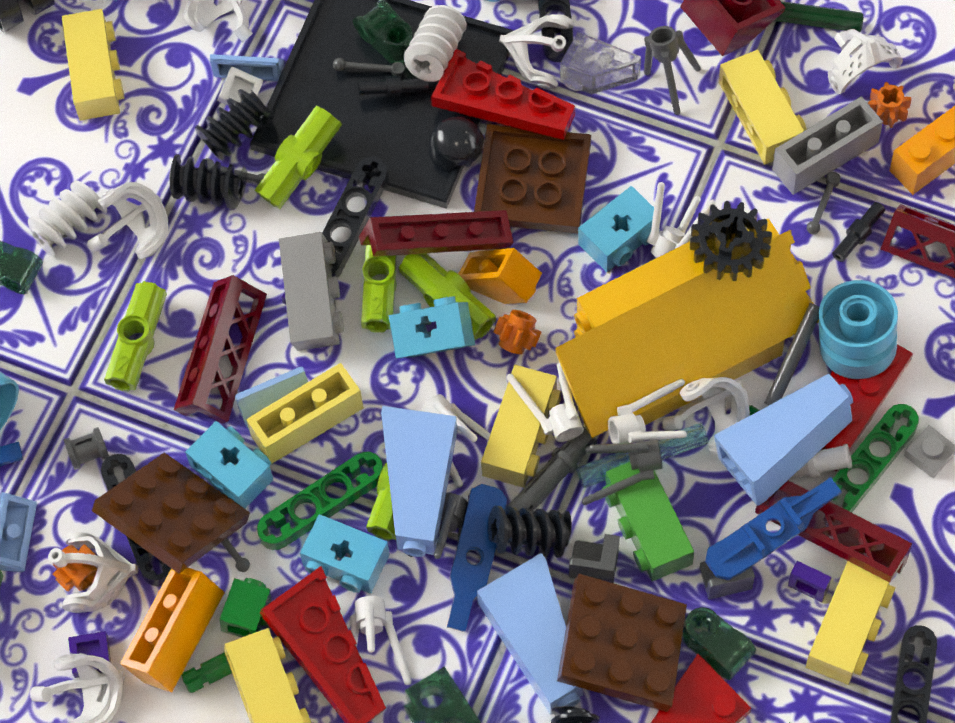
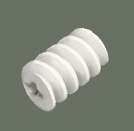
M436 5L429 8L425 13L419 28L404 53L406 67L417 78L427 82H435L443 76L444 70L447 68L448 62L452 58L453 52L456 50L458 42L466 30L467 23L464 16L458 10L450 6Z
M76 180L71 183V191L67 189L61 191V200L54 198L49 201L50 209L46 207L39 210L40 218L32 216L28 219V225L34 239L52 257L55 256L52 248L54 243L62 249L66 247L63 235H67L73 240L77 238L73 229L75 225L85 231L88 229L84 221L85 217L93 222L98 220L94 209L98 208L102 212L107 213V208L103 209L98 203L100 199L98 194L80 181Z

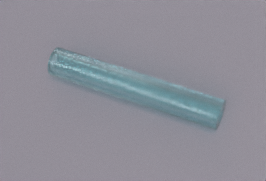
M702 423L679 430L687 432L685 438L658 440L662 460L708 444V436ZM615 453L577 467L576 470L582 487L587 488L606 481V471L630 462L629 453Z

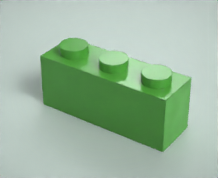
M628 462L606 471V486L602 487V489L640 473L639 469L632 470L631 464ZM655 470V479L638 482L605 497L609 507L615 506L621 517L617 519L623 537L625 540L631 538L636 548L633 551V556L641 572L647 571L652 582L693 565L694 549Z

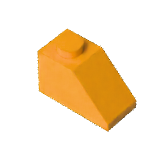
M515 248L470 252L458 274L468 284L470 290L503 304L528 302L536 291V285L542 272Z

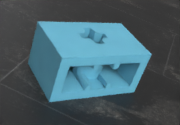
M630 186L578 228V245L606 272L616 265L620 267L631 258L633 251L639 246L649 244L647 239L652 228L654 207L634 187Z
M455 296L433 300L435 307L422 309L421 303L403 305L399 307L400 313L388 315L396 359L475 346L468 302H456ZM436 322L437 329L427 332L426 325Z
M215 421L185 451L190 466L216 489L243 508H246L273 481L270 469L271 461L260 450L255 449L251 451L243 444L245 440L234 428L229 426L225 429Z
M319 514L300 551L303 566L308 573H312L322 566L325 575L340 581L339 584L345 589L355 593L363 590L371 594L390 553L387 541Z

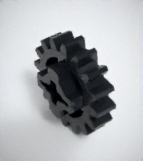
M725 201L722 210H719L712 204L710 205L709 216L701 212L698 214V224H692L690 250L695 251V263L704 261V273L714 269L717 270V279L721 280L725 273H730L732 281H737L739 272H743L749 278L752 276V266L758 269L763 268L764 258H769L771 246L768 244H771L772 232L766 231L768 224L766 219L757 221L758 210L756 208L747 213L744 211L743 202L739 203L737 209H733L729 201ZM735 234V238L730 242L729 247L726 248V244L731 240L732 235Z

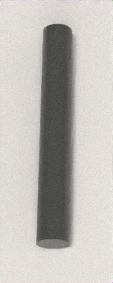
M809 303L764 401L766 405L769 406L783 398L819 319V306Z

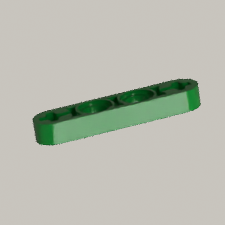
M897 404L888 409L851 455L852 468L840 469L834 476L833 481L842 491L844 488L848 492L842 503L844 509L850 512L855 510L912 439L919 424V416L913 407L907 404ZM907 418V426L902 425L894 438L890 432L894 428L896 419ZM873 442H884L889 446L890 453L885 457H877L870 452L869 446ZM860 468L867 473L868 481L864 484H854L849 480L847 474L851 469Z
M361 452L264 515L257 525V533L261 544L270 550L285 548L309 532L319 514L330 518L377 487L383 469L380 457L372 452ZM364 464L368 468L374 466V474L372 476H368L366 473L361 474L360 466ZM348 473L351 474L352 480L354 478L356 480L357 486L355 488L352 486V482L350 478L347 476ZM336 482L344 484L347 491L342 497L333 499L326 494L327 487L330 484ZM302 503H311L316 507V512L311 518L301 519L295 514L296 508ZM286 514H289L292 523L296 526L293 529L290 523L286 522ZM273 525L275 528H280L282 535L277 538L273 534L269 535L268 527Z

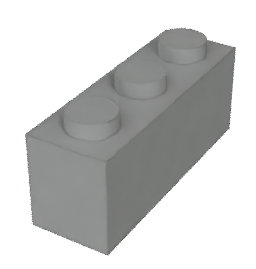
M861 96L775 148L772 170L794 195L879 143L883 121Z
M322 232L279 238L290 343L297 351L339 345V333L344 332V323L341 311L336 312L335 298H340V289L337 277H332L331 264L336 263L333 242H328Z

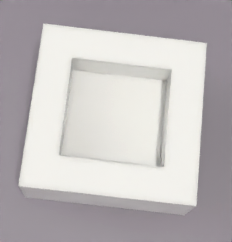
M231 67L217 101L228 105L227 99L232 98L240 102L239 89H243L248 93H251L252 90L258 96L264 80Z

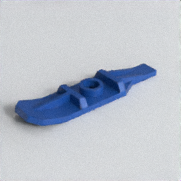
M830 477L802 496L782 498L738 530L707 549L705 563L716 578L731 580L806 530L814 513L842 494V491ZM771 520H776L781 524V528L778 532L771 533L766 529L767 523Z
M480 484L470 491L449 576L454 597L447 628L462 632L466 631L472 603L477 597V591L487 585L496 550V543L490 542L488 538L489 514L495 505L505 509L507 503L506 496L499 488ZM469 551H475L479 554L480 560L478 564L473 565L467 561L466 555Z

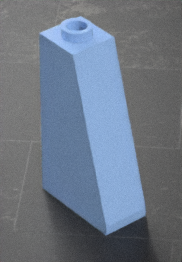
M827 374L715 434L718 458L754 503L759 506L852 421L850 406L853 403L852 395L844 384L839 385L830 374Z
M382 406L381 416L397 550H403L405 554L414 557H422L425 554L434 555L458 432L457 418L451 415Z
M540 553L477 591L478 605L551 715L553 714L552 708L562 706L575 707L581 700L579 697L583 696V688L557 681L566 625L546 559Z

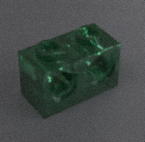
M445 666L405 690L407 704L403 707L412 723H481ZM431 695L438 696L443 700L436 708H427L422 702Z

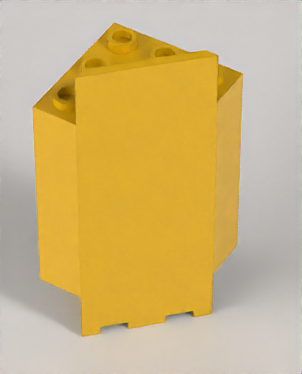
M769 218L766 219L768 221L766 231L772 232L771 244H768L771 246L769 258H764L762 269L752 266V276L749 278L743 272L738 273L737 281H732L730 273H725L721 280L717 279V270L714 269L704 273V261L694 262L695 251L690 250V242L577 298V313L574 314L577 329L574 330L575 338L556 347L555 350L585 427L592 438L608 430L609 418L618 416L617 407L629 405L679 379H684L685 384L634 411L633 414L635 416L641 415L645 425L692 402H686L680 395L681 389L687 384L701 378L727 377L735 380L782 356L785 339L796 334L809 303L814 304L806 293L807 290L811 289L803 264L801 261H797L790 251L791 244L795 243L791 230L779 235ZM735 234L732 235L731 240L726 244V248L729 247L730 242L735 238Z

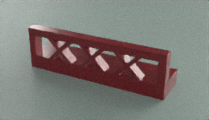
M900 204L894 212L880 250L955 278V268L947 265L951 262H954L955 265V224ZM899 226L911 231L917 244L907 249L891 244L897 227ZM920 235L930 239L922 241ZM936 241L946 245L951 257L940 262L932 260L925 246ZM920 249L922 255L914 253L912 251Z
M507 210L370 217L359 235L361 246L371 245L373 257L510 248L514 243Z
M234 275L213 282L174 411L184 416L200 412L222 424L229 421L267 293ZM241 293L254 299L250 313L245 315L238 301ZM237 322L242 339L239 345L234 346L229 335V329L232 324ZM227 355L232 366V372L229 377L224 379L219 362L222 356ZM215 387L218 388L223 400L220 410L207 404L210 391Z
M788 480L764 503L756 506L755 513L759 515L782 498L802 496L809 490ZM832 502L818 509L814 513L808 528L798 535L889 583L896 573L900 574L912 547V543ZM771 520V522L781 526L778 521Z

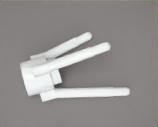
M659 182L657 185L652 228L647 242L653 245L651 253L657 258L690 242V238H692L691 227L686 234L684 233L701 200L699 196L694 197L678 229L665 226L663 231H659L665 187L663 182ZM710 200L701 213L709 216L710 205H715V200ZM698 217L693 224H698Z
M560 362L557 364L564 403L553 407L549 411V419L546 418L514 375L508 374L507 380L541 423L545 435L554 433L555 439L558 442H565L583 433L584 428L574 406L571 390Z
M684 379L668 384L629 405L617 407L618 416L610 417L608 420V432L612 443L630 444L655 439L685 438L687 436L686 431L646 432L642 416H635L633 414L634 411L685 384Z
M442 394L433 396L421 409L423 412L456 416L457 429L472 442L477 441V436L469 428L487 441L489 440L490 433L465 415L454 403L450 404ZM452 462L450 476L455 485L460 488L463 486V482Z
M365 596L355 601V614L350 616L351 632L356 643H358L360 629L361 633L366 634L368 652L373 653L375 651V634L382 632L383 626H385L404 684L410 685L411 678L393 626L392 612L385 611L384 599L378 596Z

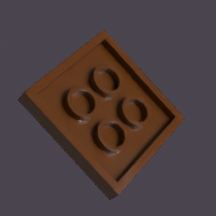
M487 124L474 212L507 210L510 227L578 234L582 217L592 134L567 132L565 139L562 140L511 126Z
M165 452L97 498L92 508V512L179 574L244 526L250 515V512Z
M578 574L573 584L557 681L668 712L673 704L687 604Z

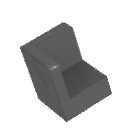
M605 534L603 544L575 541L572 558L569 561V577L576 578L578 574L614 583L620 536Z
M705 561L700 563L699 569L709 600L753 589L755 575L752 567L731 580L716 578Z

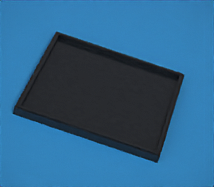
M314 0L267 104V108L273 114L274 119L270 120L262 116L261 121L264 127L256 129L250 142L251 150L275 157L282 142L288 136L297 133L317 105L332 114L341 122L342 126L321 153V162L316 170L350 179L357 164L362 159L370 156L379 157L385 162L389 174V180L384 190L447 209L464 165L456 166L451 171H446L434 164L428 153L431 133L439 122L450 117H465L472 120L479 128L483 119L433 107L431 96L439 80L428 82L429 89L426 92L401 93L399 97H386V94L359 95L358 81L385 80V76H393L392 73L346 68L343 71H336L333 67V62L336 58H343L346 62L392 65L395 62H401L405 66V73L400 78H417L406 67L404 53L419 28L425 13L432 6L411 0ZM464 16L467 23L466 30L462 34L456 49L466 53L467 59L475 63L481 60L491 65L492 71L502 75L510 52L504 44L499 42L500 36L514 30ZM374 168L372 172H365L367 176L366 185L369 184L373 176L379 177L377 168Z

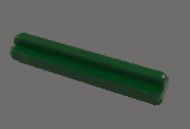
M781 1L786 9L774 20L844 31L854 29L861 32L864 15L862 12Z

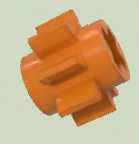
M885 82L879 91L874 88L871 89V101L868 104L883 121V125H889L890 128H893L894 123L898 120L904 122L907 120V109L910 108L912 99L911 97H904V86L898 87Z
M512 310L510 315L504 314L503 317L499 316L493 333L500 335L498 345L508 352L520 355L524 353L525 349L531 350L532 347H536L542 333L534 329L537 322L536 318L520 310Z
M86 544L82 545L79 550L74 545H69L62 550L65 554L84 553L96 555ZM68 563L65 567L59 568L53 564L57 569L53 572L56 581L68 592L73 586L79 591L85 590L94 582L97 567L94 565Z

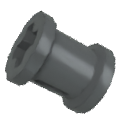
M99 427L94 428L93 433L74 440L70 438L63 439L74 470L80 469V464L99 457L103 459L109 457Z

